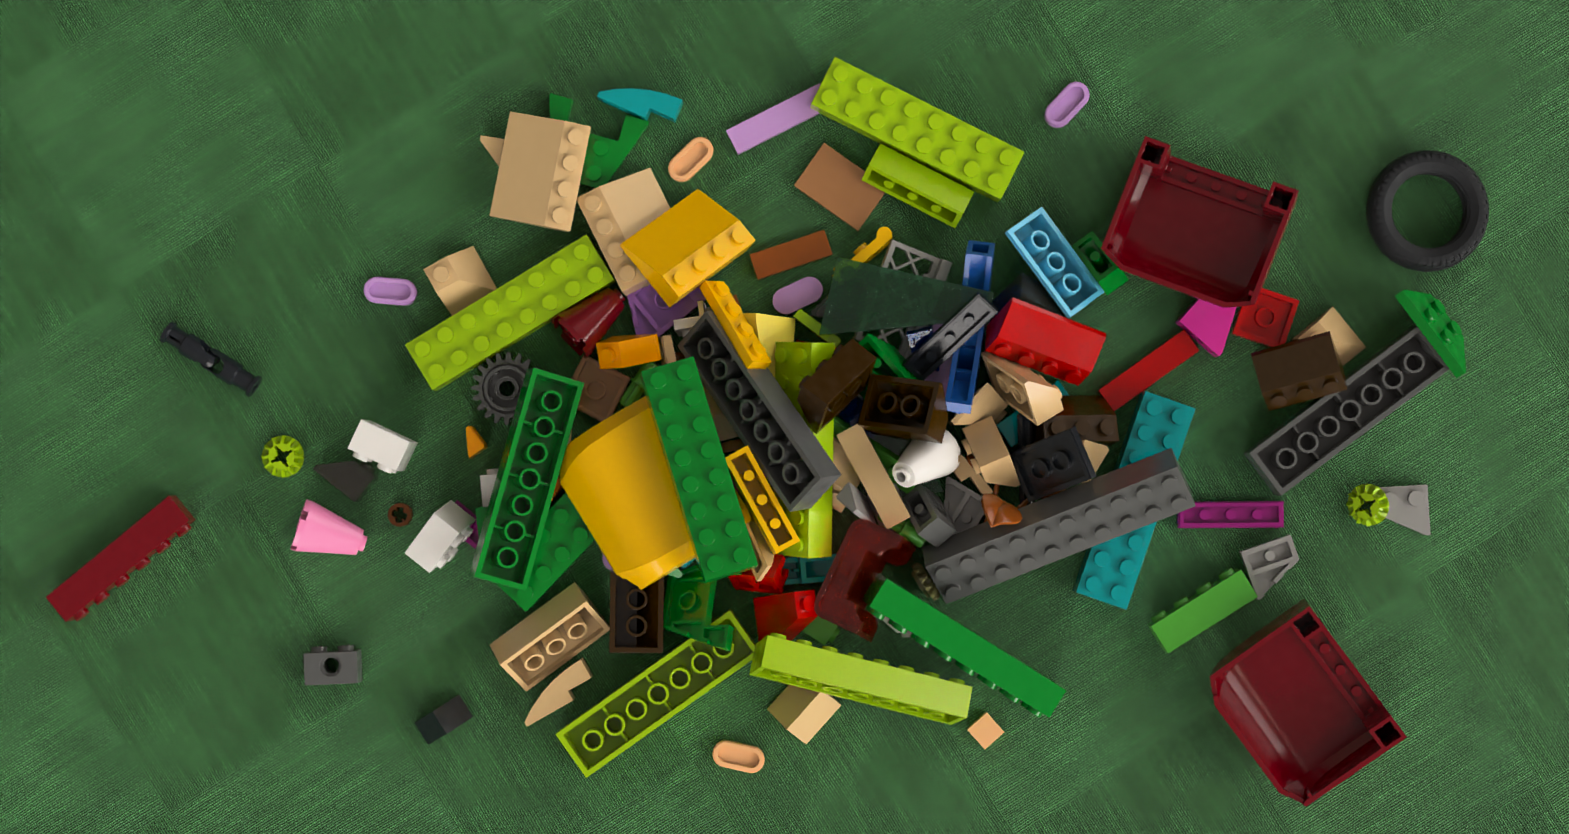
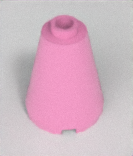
M306 499L290 550L357 555L358 550H364L368 536L363 535L364 529L314 501Z

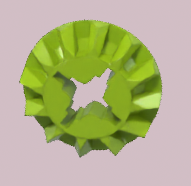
M281 435L271 438L264 445L261 458L264 468L271 475L284 478L290 477L300 470L304 462V451L296 439ZM278 449L282 452L292 450L286 457L287 465L283 461L273 462L279 456Z
M1362 484L1355 487L1348 494L1349 498L1346 506L1349 509V516L1353 517L1356 523L1372 526L1382 522L1387 516L1389 501L1381 488L1373 484ZM1362 499H1364L1366 502L1373 500L1376 501L1370 507L1371 512H1369L1368 509H1359L1361 508V505L1364 504V501Z

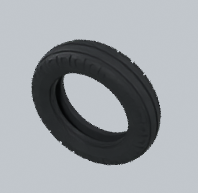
M1433 150L1411 152L1389 163L1374 180L1366 202L1367 226L1379 250L1394 263L1404 268L1421 272L1444 270L1466 259L1481 242L1489 219L1487 193L1474 170L1453 155ZM1416 175L1437 176L1447 181L1459 195L1463 211L1460 227L1454 237L1440 247L1424 248L1416 246L1407 241L1395 227L1392 218L1393 198L1398 188L1410 177Z

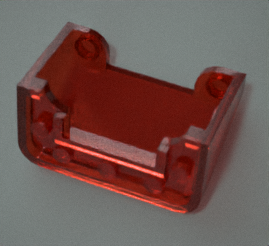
M865 519L854 521L850 525L814 601L816 614L824 620L864 640L872 642L878 628V621L873 614L864 610L867 604L862 601V598L877 574L882 573L886 562L898 567L904 566L911 559L916 546L902 535Z

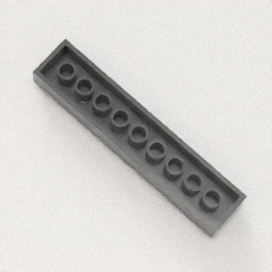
M1169 448L1094 478L1089 482H1084L1019 508L1022 520L1018 524H1004L991 528L987 521L950 536L938 548L932 544L922 547L925 567L943 600L948 604L1196 505L1172 448Z

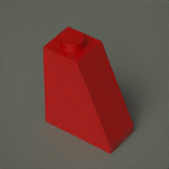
M814 590L753 598L758 641L767 635L770 636L771 633L785 635L786 640L791 641L818 617Z

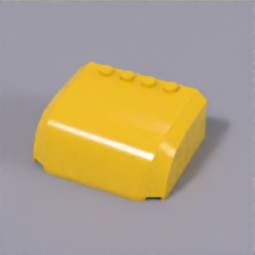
M646 396L593 426L567 445L559 473L560 484L616 575L627 579L642 590L695 558ZM735 489L745 524H748L751 521L749 512Z

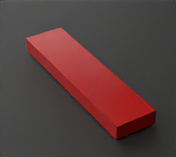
M1183 329L1097 391L1107 401L1112 410L1116 411L1200 350L1185 329Z

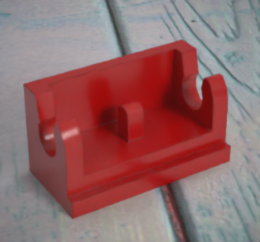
M774 554L772 566L762 581H756L752 569L742 572V575H731L728 577L736 590L782 594L789 569L782 570L786 560L784 555Z

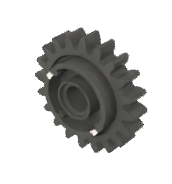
M507 352L505 360L497 353L495 363L489 358L486 359L488 368L478 366L482 376L473 375V378L479 381V385L471 386L472 390L479 391V394L475 395L472 399L482 401L477 410H484L486 408L485 418H490L494 414V423L497 424L503 417L505 425H509L511 418L514 416L525 374L532 360L528 359L521 363V354H518L515 360H513L512 354ZM508 381H511L515 386V391L511 396H505L502 393V385Z

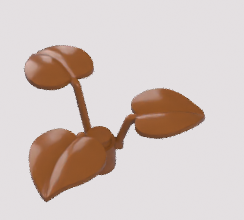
M965 451L964 454H966V459L970 466L973 468L970 460L973 459L974 456L973 454L967 455ZM995 484L993 494H984L981 498L982 508L986 516L983 523L988 521L991 528L998 525L1020 523L1022 515L1018 509L1026 506L1029 503L1028 499L1026 498L1015 507L997 496L1000 485ZM1061 490V491H1058V492H1056V493H1053V494H1050V495H1048V496H1045V497H1043L1042 499L1047 498V497H1049V496H1052V495H1054V494H1057V493H1059V492H1062V491H1064V490Z

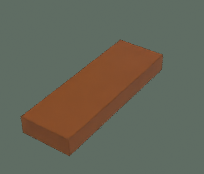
M821 230L749 255L757 279L760 280L832 256L833 254L825 230Z

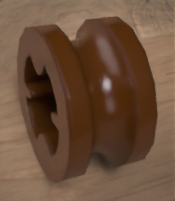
M396 503L389 508L388 519L392 525L402 527L412 521L413 511L409 505ZM398 507H402L403 512L407 514L406 519H401L402 522H398V517L394 516V511H399Z

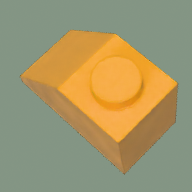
M657 334L612 336L596 343L600 369L624 368L661 360Z

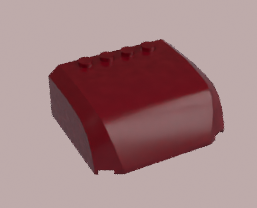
M1145 136L1101 249L1121 271L1222 308L1255 305L1297 202L1299 190L1273 181L1269 191L1171 156V146L1169 144Z
M1302 599L1230 651L1218 662L1209 675L1214 705L1277 791L1286 797L1302 803L1306 807L1407 738L1305 599Z

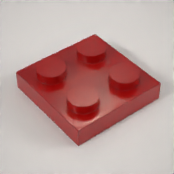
M1262 288L1255 305L1240 306L1231 334L1270 348L1285 344L1299 300Z

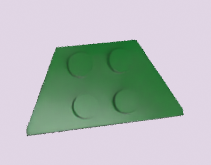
M1405 289L1396 294L1395 298L1454 376L1458 378L1466 373L1464 338L1461 334V328L1455 321H1451L1445 313L1446 310L1441 301L1435 299L1432 294Z

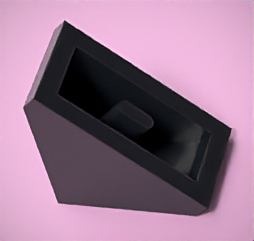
M459 694L416 721L415 725L429 745L474 716Z

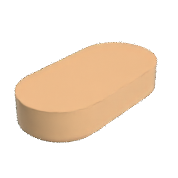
M704 137L692 139L669 162L668 172L671 178L677 182H687L711 160L714 152L711 142Z
M731 740L719 741L714 746L712 752L713 759L719 766L747 773L758 772L763 767L765 761L764 753L760 748Z

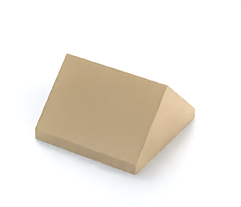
M788 685L767 710L786 730L807 744L838 710L841 704L831 695Z

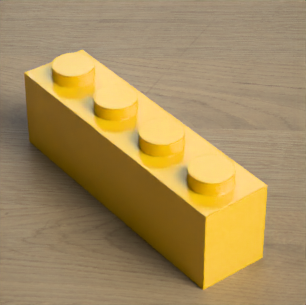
M748 445L725 457L731 479L772 553L777 554L799 542L800 539Z

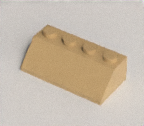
M574 582L492 642L490 647L499 664L527 692L610 631V626L589 597Z

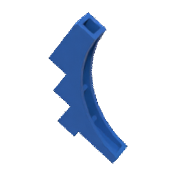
M968 241L960 308L978 291L988 300L990 299L995 243ZM986 323L953 353L945 396L947 411L957 414L971 413L979 379Z

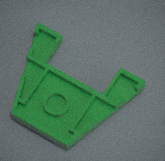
M550 93V118L568 121L574 102L573 99ZM626 115L618 141L590 133L580 185L595 189L610 183L623 164L622 162L634 148L642 133L647 129L649 121Z
M698 565L681 571L683 575L680 578L668 576L663 607V628L699 642L731 651L734 627L729 624L711 625L717 580L704 584Z

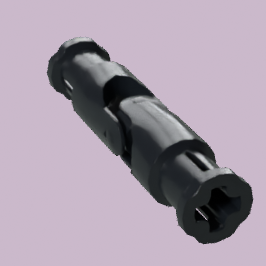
M174 321L167 325L160 336L162 343L167 342L174 346L181 355L189 360L201 363L204 369L227 384H234L242 389L248 397L254 394L262 381L261 376H254L243 369L242 364L219 350L210 348L201 338L193 333L188 334L178 328L177 323ZM220 360L224 363L223 371L213 368Z

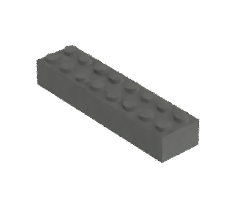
M713 310L706 311L678 344L679 349L685 358L694 356L702 383L745 446L748 445L762 472L789 512L810 509L842 474L768 367L766 369H747Z
M1417 326L1410 327L1345 376L1348 390L1314 399L1243 454L1273 494L1282 496L1447 372L1449 368Z

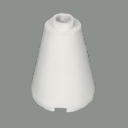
M945 430L942 444L912 439L893 466V477L899 485L911 487L947 476L959 466L958 456L961 454L960 447L956 439L947 430Z

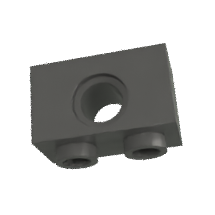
M918 484L902 498L911 515L910 520L917 534L936 548L957 531L940 498L922 484Z
M340 645L338 650L327 651V646L311 647L310 652L303 654L305 686L351 684L363 681L361 649H354V645ZM329 658H335L338 661L339 668L336 672L328 668L327 662Z

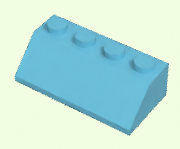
M1040 207L1005 232L1006 236L1068 319L1104 293V290L1043 207Z

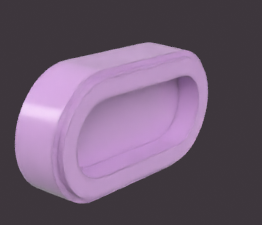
M1081 82L1068 84L1047 106L1044 113L1046 123L1053 128H1062L1067 125L1088 102L1089 90L1087 86Z
M372 277L364 285L365 297L370 302L376 304L407 306L416 300L418 293L415 284L407 279Z
M805 277L776 291L773 296V306L780 314H791L817 302L822 296V284L814 277Z

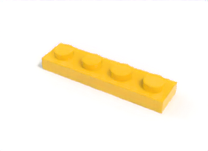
M705 280L699 288L746 368L766 369L772 362L766 353V349L755 335L753 327L742 313L741 307L730 293L729 287L724 281Z

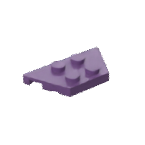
M651 284L627 295L636 335L657 334L658 338L674 326L673 320L683 319L698 307L697 301H706L699 287L670 308Z

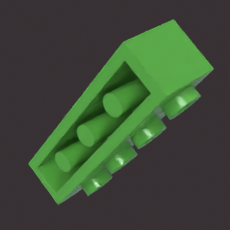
M1230 567L1218 574L1219 579L1214 583L1210 584L1208 581L1195 589L1197 592L1190 598L1183 596L1173 603L1174 608L1168 612L1161 610L1151 617L1152 622L1147 624L1164 652L1170 653L1258 597L1241 569L1233 570Z

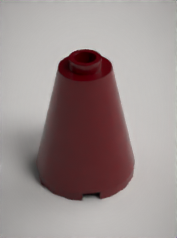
M605 288L555 315L551 322L555 329L560 326L562 329V334L560 335L562 339L578 355L581 356L583 354L586 359L592 354L596 348V343L602 340L624 309L623 301L625 298L616 288L613 290Z

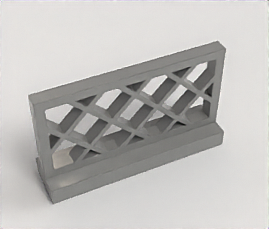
M890 240L853 339L861 341L864 338L862 334L865 326L875 322L880 334L876 337L888 343L886 336L897 331L899 332L902 341L898 351L906 359L922 344L952 263L898 241ZM895 247L903 250L908 260L898 266H895L892 259ZM910 253L918 257L912 259ZM922 258L930 261L931 265L928 273L919 276L914 262ZM910 264L915 278L902 283L897 270ZM893 272L899 286L886 291L882 281L885 275ZM917 282L920 294L917 298L910 301L904 287ZM900 289L906 303L893 308L888 294ZM884 297L889 311L877 316L873 308L874 302ZM908 307L911 314L910 320L900 325L895 312ZM891 314L896 328L884 333L878 319Z

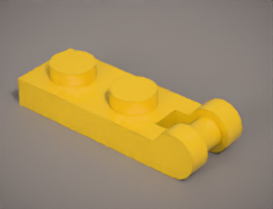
M888 227L879 228L876 233L877 238L868 245L865 242L853 252L855 256L847 262L844 259L833 269L835 273L832 277L839 287L889 245L890 240H892V231Z

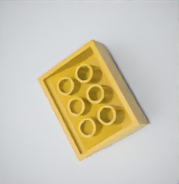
M697 189L621 243L620 247L670 308L699 287L705 280L714 276L745 253L756 240L738 218Z

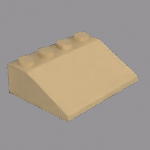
M510 111L489 216L570 232L591 126Z
M651 168L601 185L577 197V202L621 291L626 297L645 286H649L650 283L623 251L620 244L670 209Z

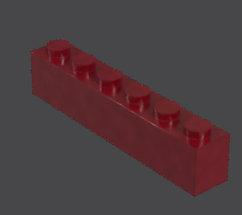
M176 495L168 496L46 596V599L65 622L74 619L76 622L80 621L90 612L88 608L94 603L98 605L110 596L108 591L114 586L119 588L128 582L131 572L135 569L138 571L142 570L151 562L149 558L156 552L161 554L172 545L169 541L176 535L181 537L191 530L190 524L196 519Z

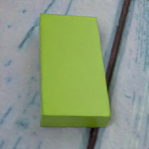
M799 309L793 316L800 324L825 343H835V348L841 343L839 337L802 309Z

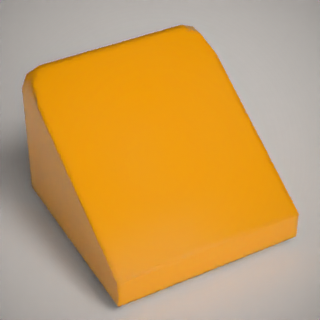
M474 426L466 427L468 457L472 459L485 450L488 445Z

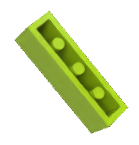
M881 143L862 178V181L953 228H956L974 191Z

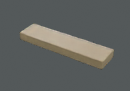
M856 424L837 434L838 440L886 529L888 530L910 518L911 515L864 428Z

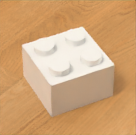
M361 419L347 449L354 451L353 457L364 462L375 461L378 463L377 468L390 474H396L397 471H405L418 442L371 420Z
M450 500L433 513L405 554L429 573L436 567L441 569L447 561L450 562L459 551L457 547L473 532L471 526L476 519Z

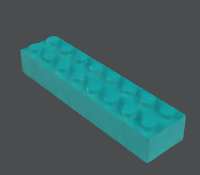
M1147 391L1141 392L1114 470L1169 448H1172L1178 461L1196 408ZM1157 522L1086 549L1072 591L1127 610Z

